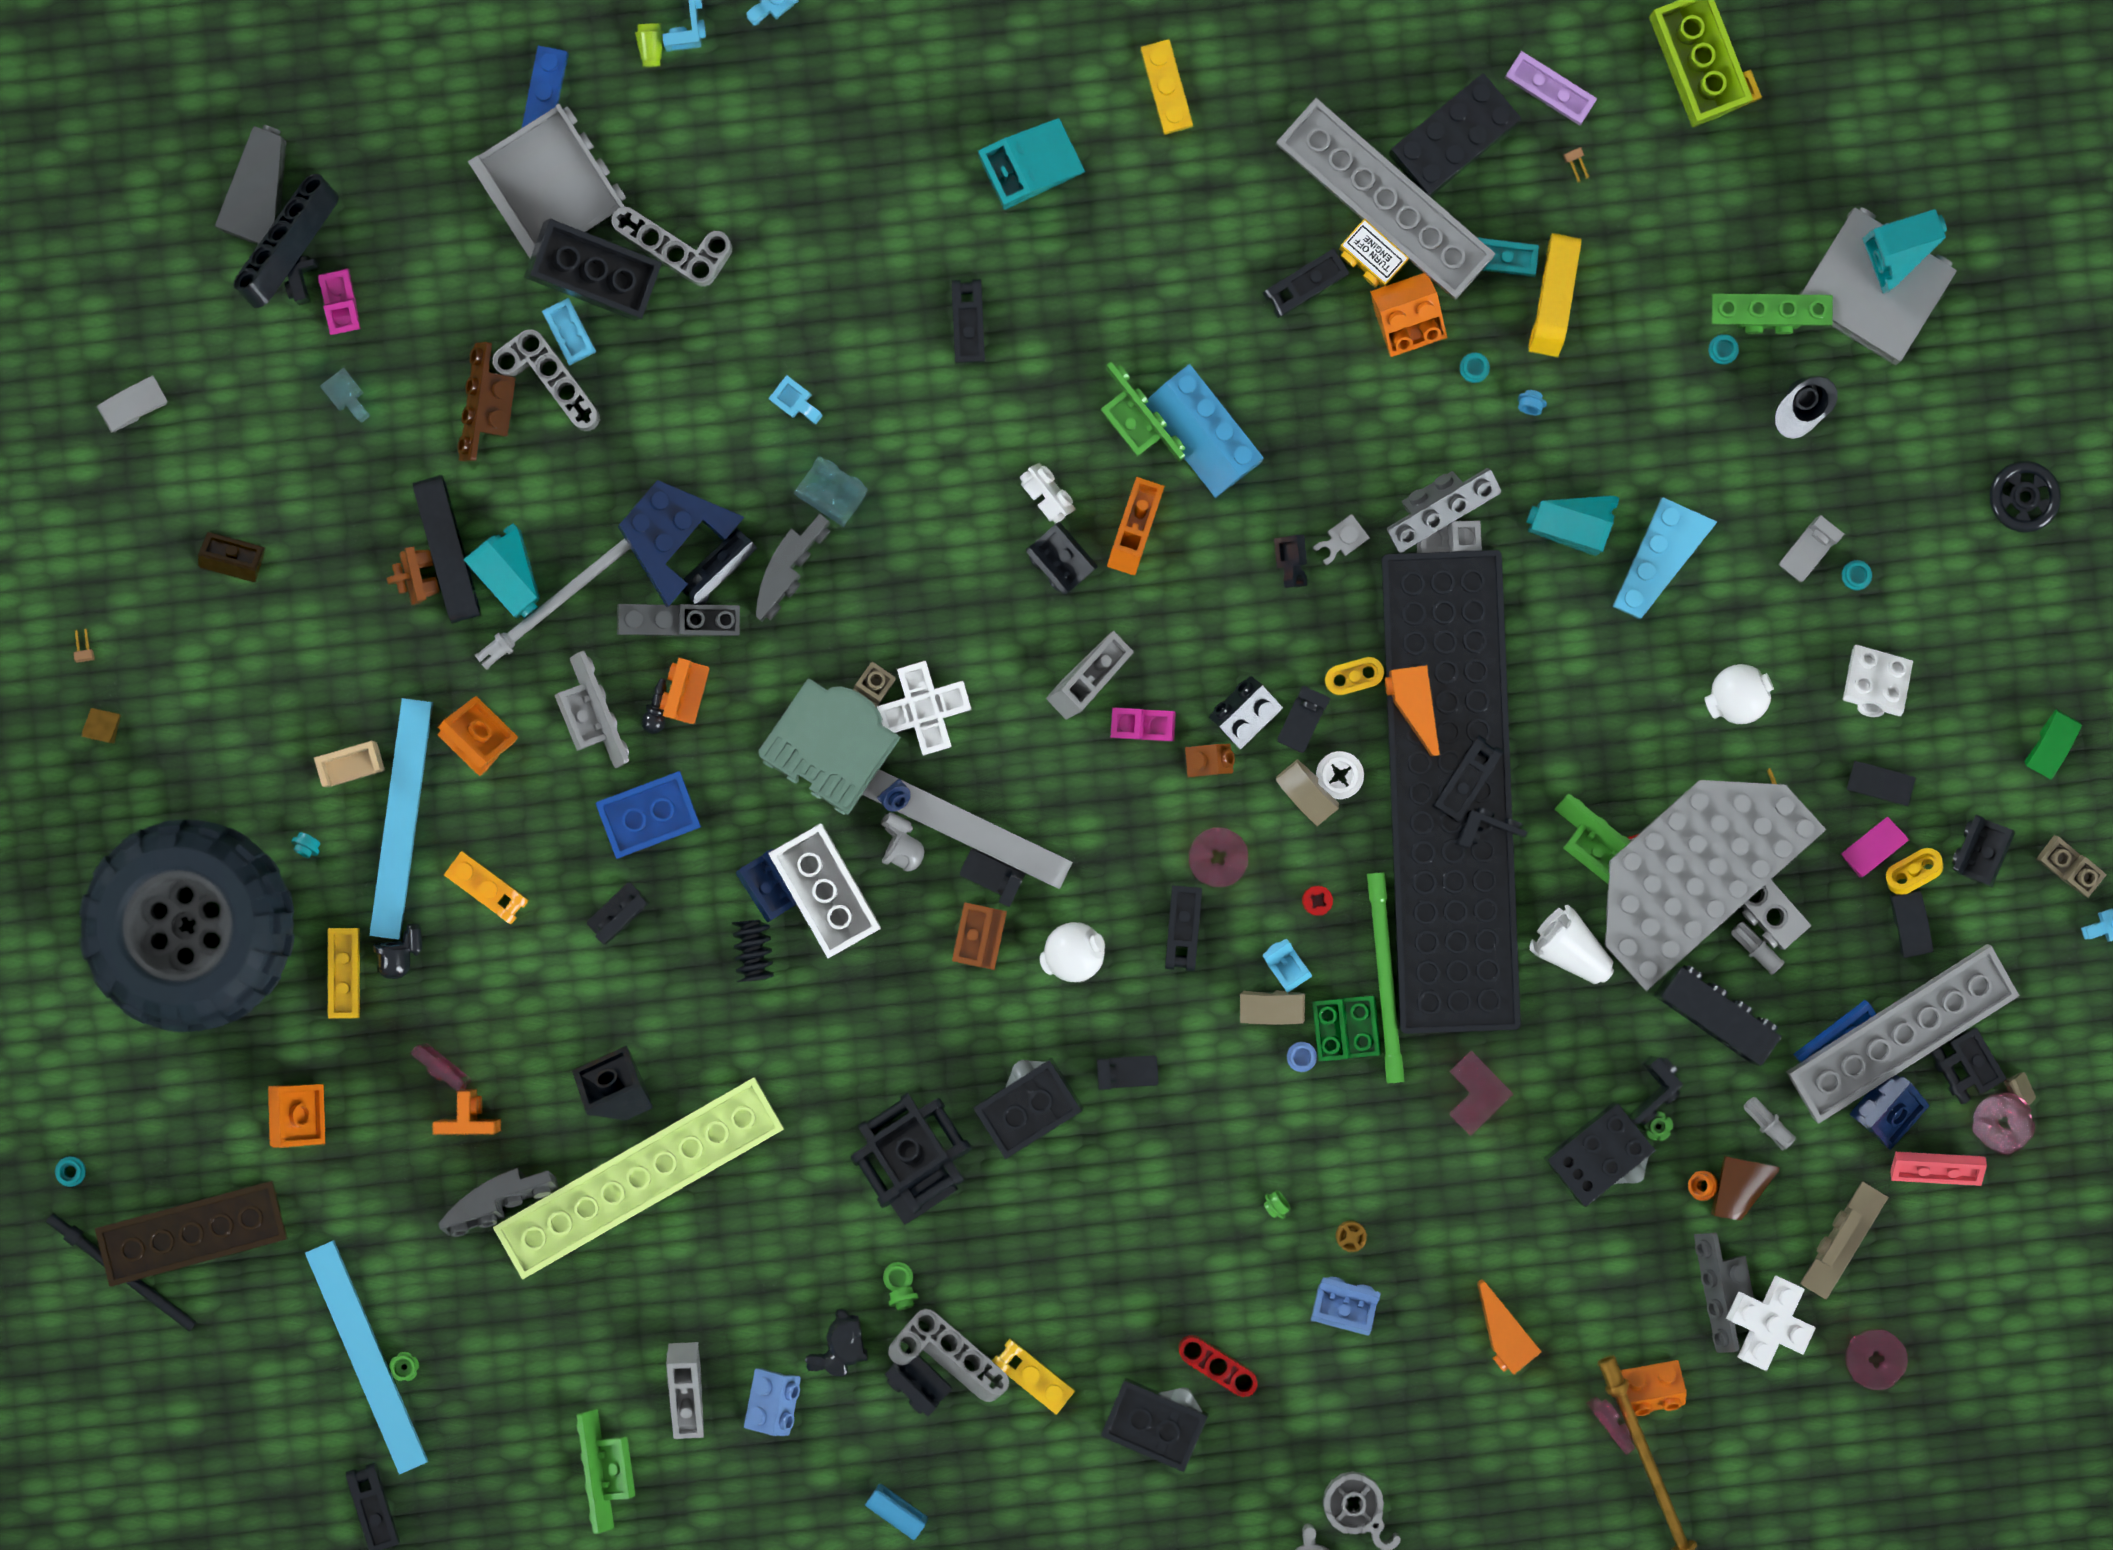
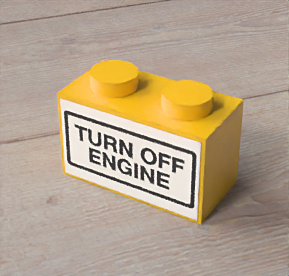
M1365 218L1339 248L1342 252L1340 257L1351 267L1354 268L1357 265L1365 272L1363 275L1365 280L1374 287L1378 285L1381 287L1387 286L1409 260V257Z

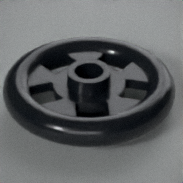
M2019 461L2006 466L1996 475L1991 484L1989 500L1991 509L2000 523L2013 531L2027 533L2044 528L2055 518L2061 503V490L2057 479L2046 467L2031 461ZM2021 473L2034 474L2033 483L2021 482ZM2006 482L2014 485L2010 496L2002 494V489ZM2047 486L2049 499L2040 500L2038 487ZM2021 492L2028 493L2029 500L2027 503L2020 500ZM2010 503L2016 510L2020 511L2015 518L2005 510ZM2038 507L2042 514L2031 520L2027 512Z

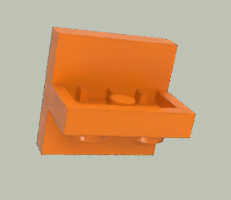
M477 696L443 720L438 727L441 731L437 734L479 776L483 775L499 755L512 746L519 738Z
M324 1084L268 1086L270 1146L272 1148L325 1144Z
M464 1089L457 1092V1119H440L433 1122V1134H495L501 1131V1119H477V1115L482 1113V1096H477V1089Z

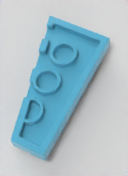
M1662 497L1613 607L1641 619L1717 521Z

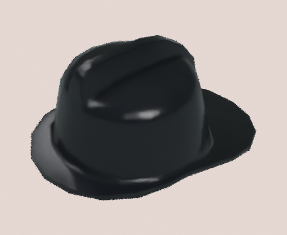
M1821 376L1801 378L1793 382L1786 396L1777 406L1774 415L1775 426L1778 432L1784 437L1792 439L1802 437L1810 432L1836 405L1838 391L1834 383L1828 378Z

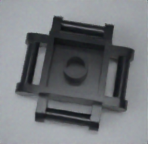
M907 1092L900 1097L901 1100L869 1122L863 1121L858 1125L868 1144L851 1155L850 1159L855 1166L860 1167L878 1196L877 1201L881 1208L889 1206L902 1195L911 1211L915 1214L922 1209V1205L952 1185H959L965 1181L953 1161L967 1154L972 1147L968 1140H963L945 1112V1105L940 1098L918 1109L916 1103ZM905 1111H909L908 1114H906L905 1116H903L902 1118H900L899 1120H897L896 1122H894L878 1134H874L875 1131H877L878 1129H880L881 1127H883L884 1125H886L887 1123H889ZM934 1115L952 1143L953 1147L948 1151H945L927 1123L926 1119ZM875 1154L894 1184V1187L889 1190L869 1161V1157ZM943 1167L946 1168L949 1174L916 1196H913L910 1189Z

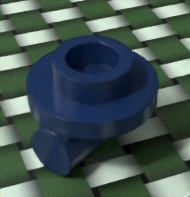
M899 778L876 798L888 811L893 812L907 805L911 793Z

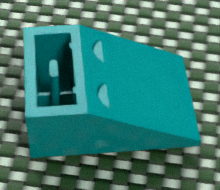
M1060 118L1006 137L978 151L979 159L1004 210L1085 172Z

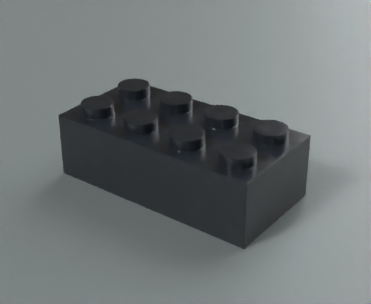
M1482 73L1391 148L1389 156L1411 181L1431 197L1516 127L1522 118L1488 77Z
M550 218L543 222L524 278L636 321L643 318L662 262Z
M1674 966L1654 994V997L1749 1063L1762 1066L1782 1037L1775 1032L1778 1027L1764 1017L1760 1018L1758 1016L1756 1019L1750 1015L1753 1009L1743 1002L1727 999L1728 992L1717 984L1710 982L1706 984L1701 981L1703 975L1691 966Z

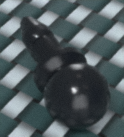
M661 678L655 686L652 704L646 705L647 712L642 717L643 729L651 734L659 733L665 726L664 710L660 709L663 693L667 691L665 678Z

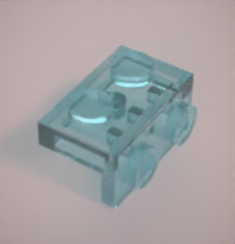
M818 456L811 470L796 488L794 495L844 527L862 503L868 489L859 479L850 477L832 461Z

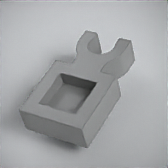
M1351 514L1327 532L1331 537L1329 541L1319 542L1313 549L1315 552L1321 548H1327L1330 551V556L1322 561L1327 566L1334 560L1337 552L1341 551L1346 556L1367 541L1369 536Z

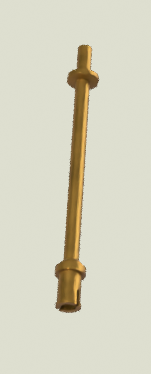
M1615 1355L1604 1357L1597 1364L1607 1384L1605 1390L1608 1395L1615 1397L1660 1504L1676 1543V1546L1671 1550H1694L1698 1545L1695 1540L1687 1541L1627 1396L1630 1386L1629 1382L1623 1378Z

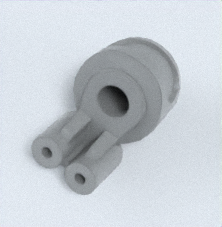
M889 812V814H885L881 821V825L892 836L882 863L888 865L891 862L903 868L904 871L915 870L924 858V847L921 842L907 834V832L911 833L913 830L910 821Z

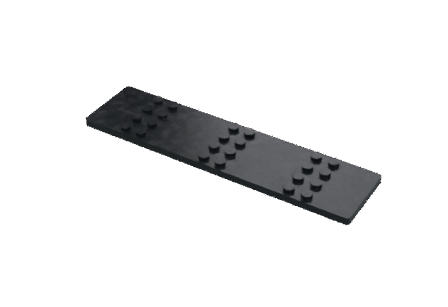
M1498 550L1386 554L1381 560L1386 678L1390 677L1389 671L1427 665L1440 754L1438 756H1430L1394 704L1392 695H1388L1387 718L1400 1030L1405 1034L1516 1030L1521 1026L1513 834L1480 822L1479 827H1482L1483 831L1477 845L1472 843L1470 848H1465L1456 844L1469 810L1477 812L1478 807L1494 812V819L1504 823L1506 818L1513 820L1502 554ZM1480 735L1486 739L1485 742L1494 748L1498 746L1504 752L1459 822L1436 808L1434 804L1467 754L1472 743ZM1478 753L1475 758L1476 761L1485 765L1488 759L1481 753Z

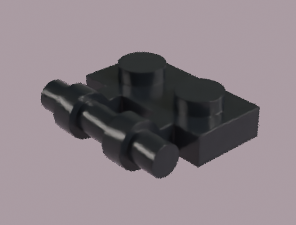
M1977 1027L1971 1028L1948 1042L1954 1051L1951 1055L1946 1056L1941 1047L1931 1052L1936 1061L1934 1064L1938 1072L1943 1073L1950 1085L1948 1087L1952 1096L1956 1095L1961 1105L1971 1100L1966 1090L1967 1088L1974 1085L1978 1094H1983L2007 1080ZM1958 1062L1961 1063L1968 1075L1961 1080L1953 1068V1065Z

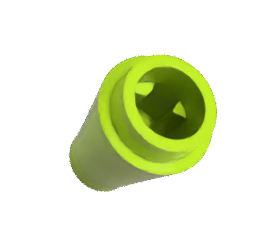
M660 23L637 24L638 32H635L642 67L660 66L663 46L662 34L665 31H662Z

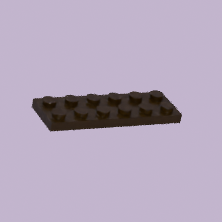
M273 1181L95 1228L109 1287L288 1239Z

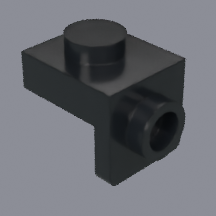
M309 256L300 257L287 275L289 281L284 282L289 299L294 298V301L299 305L311 302L303 273L320 268L315 259H309Z

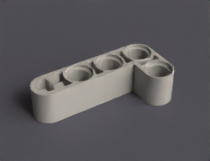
M629 207L617 209L612 216V225L621 237L700 287L708 286L715 280L732 252V245L728 236L720 231L710 232L698 249L695 250ZM631 216L630 220L634 226L639 228L637 234L634 229L627 225L622 229L620 220L622 218L627 220ZM649 232L659 234V240L653 246L644 244V237ZM720 239L726 243V247L721 253L710 251V245L714 240ZM680 248L684 251V257L681 261L672 262L669 260V253L672 249ZM700 264H705L709 267V273L704 278H696L693 275L695 267Z
M532 329L525 330L494 353L493 365L501 375L514 377L531 366L577 428L582 431H591L598 426L600 421L598 410L539 332ZM531 337L538 338L539 347L533 352L526 351L524 345L527 339ZM506 355H512L515 358V364L509 370L502 369L500 365L501 359ZM548 361H553L557 364V370L551 376H546L542 373L543 365ZM566 385H571L575 388V394L569 400H563L560 397V391ZM578 403L585 412L589 413L592 411L589 414L591 420L588 423L583 420L578 421L581 419V415L574 407Z
M924 1309L919 1311L889 1346V1356L898 1365L910 1363L924 1350L979 1399L985 1402L995 1401L1009 1386L1008 1376L1002 1369L932 1310ZM918 1321L925 1322L928 1325L929 1332L922 1331L918 1326ZM941 1340L947 1341L951 1345V1352L942 1348ZM901 1342L906 1343L910 1347L911 1354H906L901 1350ZM964 1360L972 1362L974 1371L966 1369ZM981 1372L984 1373L980 1379L977 1377ZM991 1381L995 1384L993 1389L989 1387Z

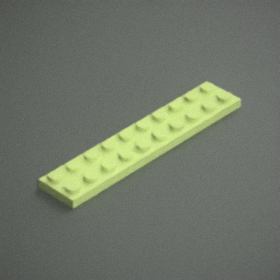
M754 1077L499 1223L493 1229L523 1280L784 1130V1127Z

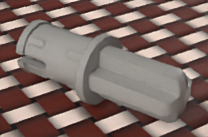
M1740 922L1732 929L1731 935L1749 952L1748 956L1750 958L1754 957L1770 975H1773L1785 963L1766 944L1767 940H1762L1745 922Z
M1752 1097L1744 1104L1745 1111L1760 1125L1759 1131L1761 1133L1765 1132L1782 1151L1795 1141L1796 1137L1778 1120L1779 1116L1777 1114L1772 1115L1756 1097Z

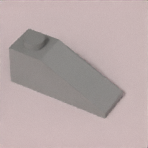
M1112 631L1062 679L1046 699L1067 720L1081 712L1134 651L1115 631Z
M698 1342L669 1343L666 1366L673 1438H704Z

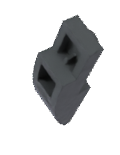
M819 514L801 536L791 529L773 554L765 571L757 600L756 617L761 622L766 618L771 620L781 609L778 603L783 597L787 595L790 598L800 587L801 584L798 580L801 576L792 568L795 565L801 567L811 555L808 551L815 542L820 544L830 533L827 527L831 523L823 515Z
M618 604L617 635L739 636L740 605L680 604L666 607V605Z
M518 1168L503 1173L483 1183L463 1197L439 1222V1227L444 1233L452 1237L465 1235L469 1232L468 1229L478 1226L480 1228L491 1227L497 1224V1220L505 1218L503 1206L507 1208L516 1207L523 1203L522 1200L531 1197L535 1199L549 1196L551 1191L559 1189L557 1177L549 1170L526 1177Z

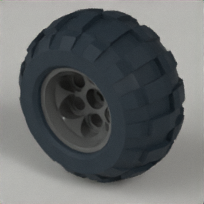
M185 819L165 821L146 829H140L123 839L120 845L102 859L93 872V879L86 895H83L79 914L82 917L81 950L84 960H87L90 970L94 975V982L100 991L129 1017L143 1024L146 1023L167 1031L192 1032L213 1029L234 1022L251 1012L256 1005L272 992L281 979V973L288 957L291 956L294 944L293 901L275 862L244 834L232 828L208 821ZM186 887H190L194 892V899L189 904L184 903L181 899V892ZM215 901L219 904L221 910L219 916L213 919L208 915L207 907L211 902ZM161 902L168 908L167 916L162 920L155 914V908ZM186 919L196 921L197 924L193 926L194 932L184 930V927L187 925ZM212 932L218 933L221 938V943L216 949L211 948L207 940ZM159 933H164L168 938V945L163 950L159 949L155 943ZM187 947L191 948L195 954L191 964L184 963L181 956L183 950Z

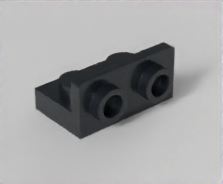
M628 882L587 921V925L597 934L595 937L603 945H607L650 902L632 883Z

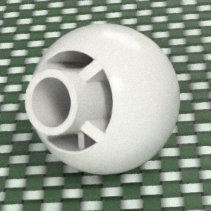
M1737 664L1724 669L1718 674L1713 682L1711 695L1704 699L1714 719L1722 716L1731 723L1747 724L1756 721L1767 711L1771 702L1770 691L1774 690V687L1767 673L1762 675L1753 666Z
M1078 922L1063 924L1049 935L1045 944V950L1040 955V964L1047 974H1054L1061 980L1067 982L1085 981L1094 976L1100 969L1104 960L1105 942L1100 934L1086 924Z

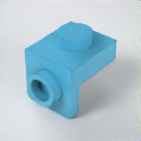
M1288 939L1274 943L1262 955L1287 993L1312 977Z

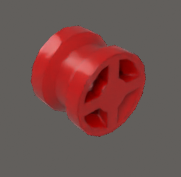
M1313 886L1304 892L1302 904L1309 914L1323 915L1331 909L1333 897L1327 888Z

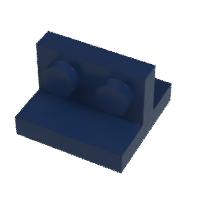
M1894 1075L1869 1091L1850 1112V1115L1874 1134L1885 1147L1891 1150L1930 1105L1910 1081L1903 1076L1900 1078Z

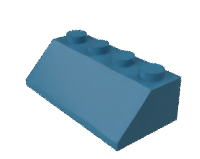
M1190 364L1148 398L1149 402L1145 405L1152 414L1157 411L1167 424L1164 429L1170 437L1176 435L1185 447V450L1182 451L1185 455L1184 459L1215 498L1263 461L1264 458Z

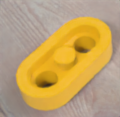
M1365 657L1332 667L1326 673L1325 686L1330 693L1338 696L1371 688L1379 684L1383 679L1384 668L1381 662L1373 657ZM1365 667L1373 669L1374 675L1372 678L1364 677L1363 669ZM1335 676H1343L1345 684L1337 686L1334 683Z
M1924 848L1893 864L1886 872L1888 888L1895 894L1904 895L1937 878L1943 871L1941 854L1935 849ZM1926 864L1933 865L1931 869L1923 868ZM1899 879L1907 880L1904 884L1897 883Z

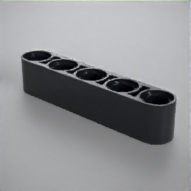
M312 174L304 179L234 280V288L254 308L262 307L271 300L339 200L338 193L320 174Z
M439 475L414 482L413 489L449 619L453 624L481 616L470 569L464 561L466 555L444 477Z

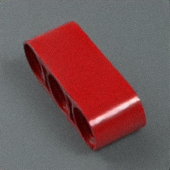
M1188 1335L1180 1341L1179 1354L1185 1363L1238 1396L1248 1397L1256 1391L1257 1379L1250 1368L1199 1336ZM1196 1342L1201 1346L1198 1356L1188 1357L1184 1353L1187 1343ZM1215 1358H1221L1226 1362V1368L1221 1373H1214L1209 1368L1211 1361ZM1241 1374L1249 1375L1252 1378V1383L1247 1389H1239L1235 1386V1380Z

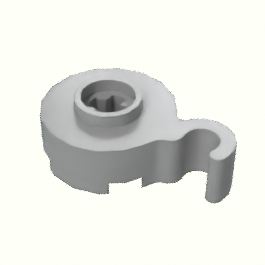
M1351 1471L1342 1473L1330 1481L1324 1491L1323 1506L1326 1517L1333 1527L1346 1534L1371 1532L1373 1542L1381 1550H1393L1398 1546L1401 1541L1398 1533H1393L1392 1537L1386 1541L1379 1538L1381 1531L1384 1529L1382 1521L1384 1501L1380 1488L1372 1478L1364 1473ZM1350 1496L1353 1498L1355 1496L1360 1497L1358 1500L1360 1507L1357 1510L1353 1507L1351 1510L1346 1508L1348 1505L1347 1499Z

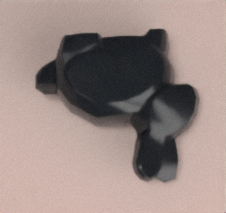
M838 1309L835 1313L836 1319L830 1324L826 1335L828 1351L824 1354L807 1355L805 1362L807 1363L808 1371L825 1369L831 1375L844 1377L848 1374V1365L868 1361V1353L863 1345L859 1317L849 1315L844 1309Z

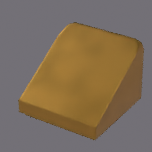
M91 708L81 737L114 744L121 714Z

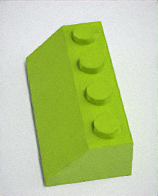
M1678 0L1653 10L1649 18L1692 128L1721 117L1753 101L1714 0Z

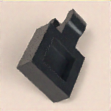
M1304 535L1274 538L1277 568H1284L1283 581L1285 588L1307 586V576L1300 566L1307 565Z

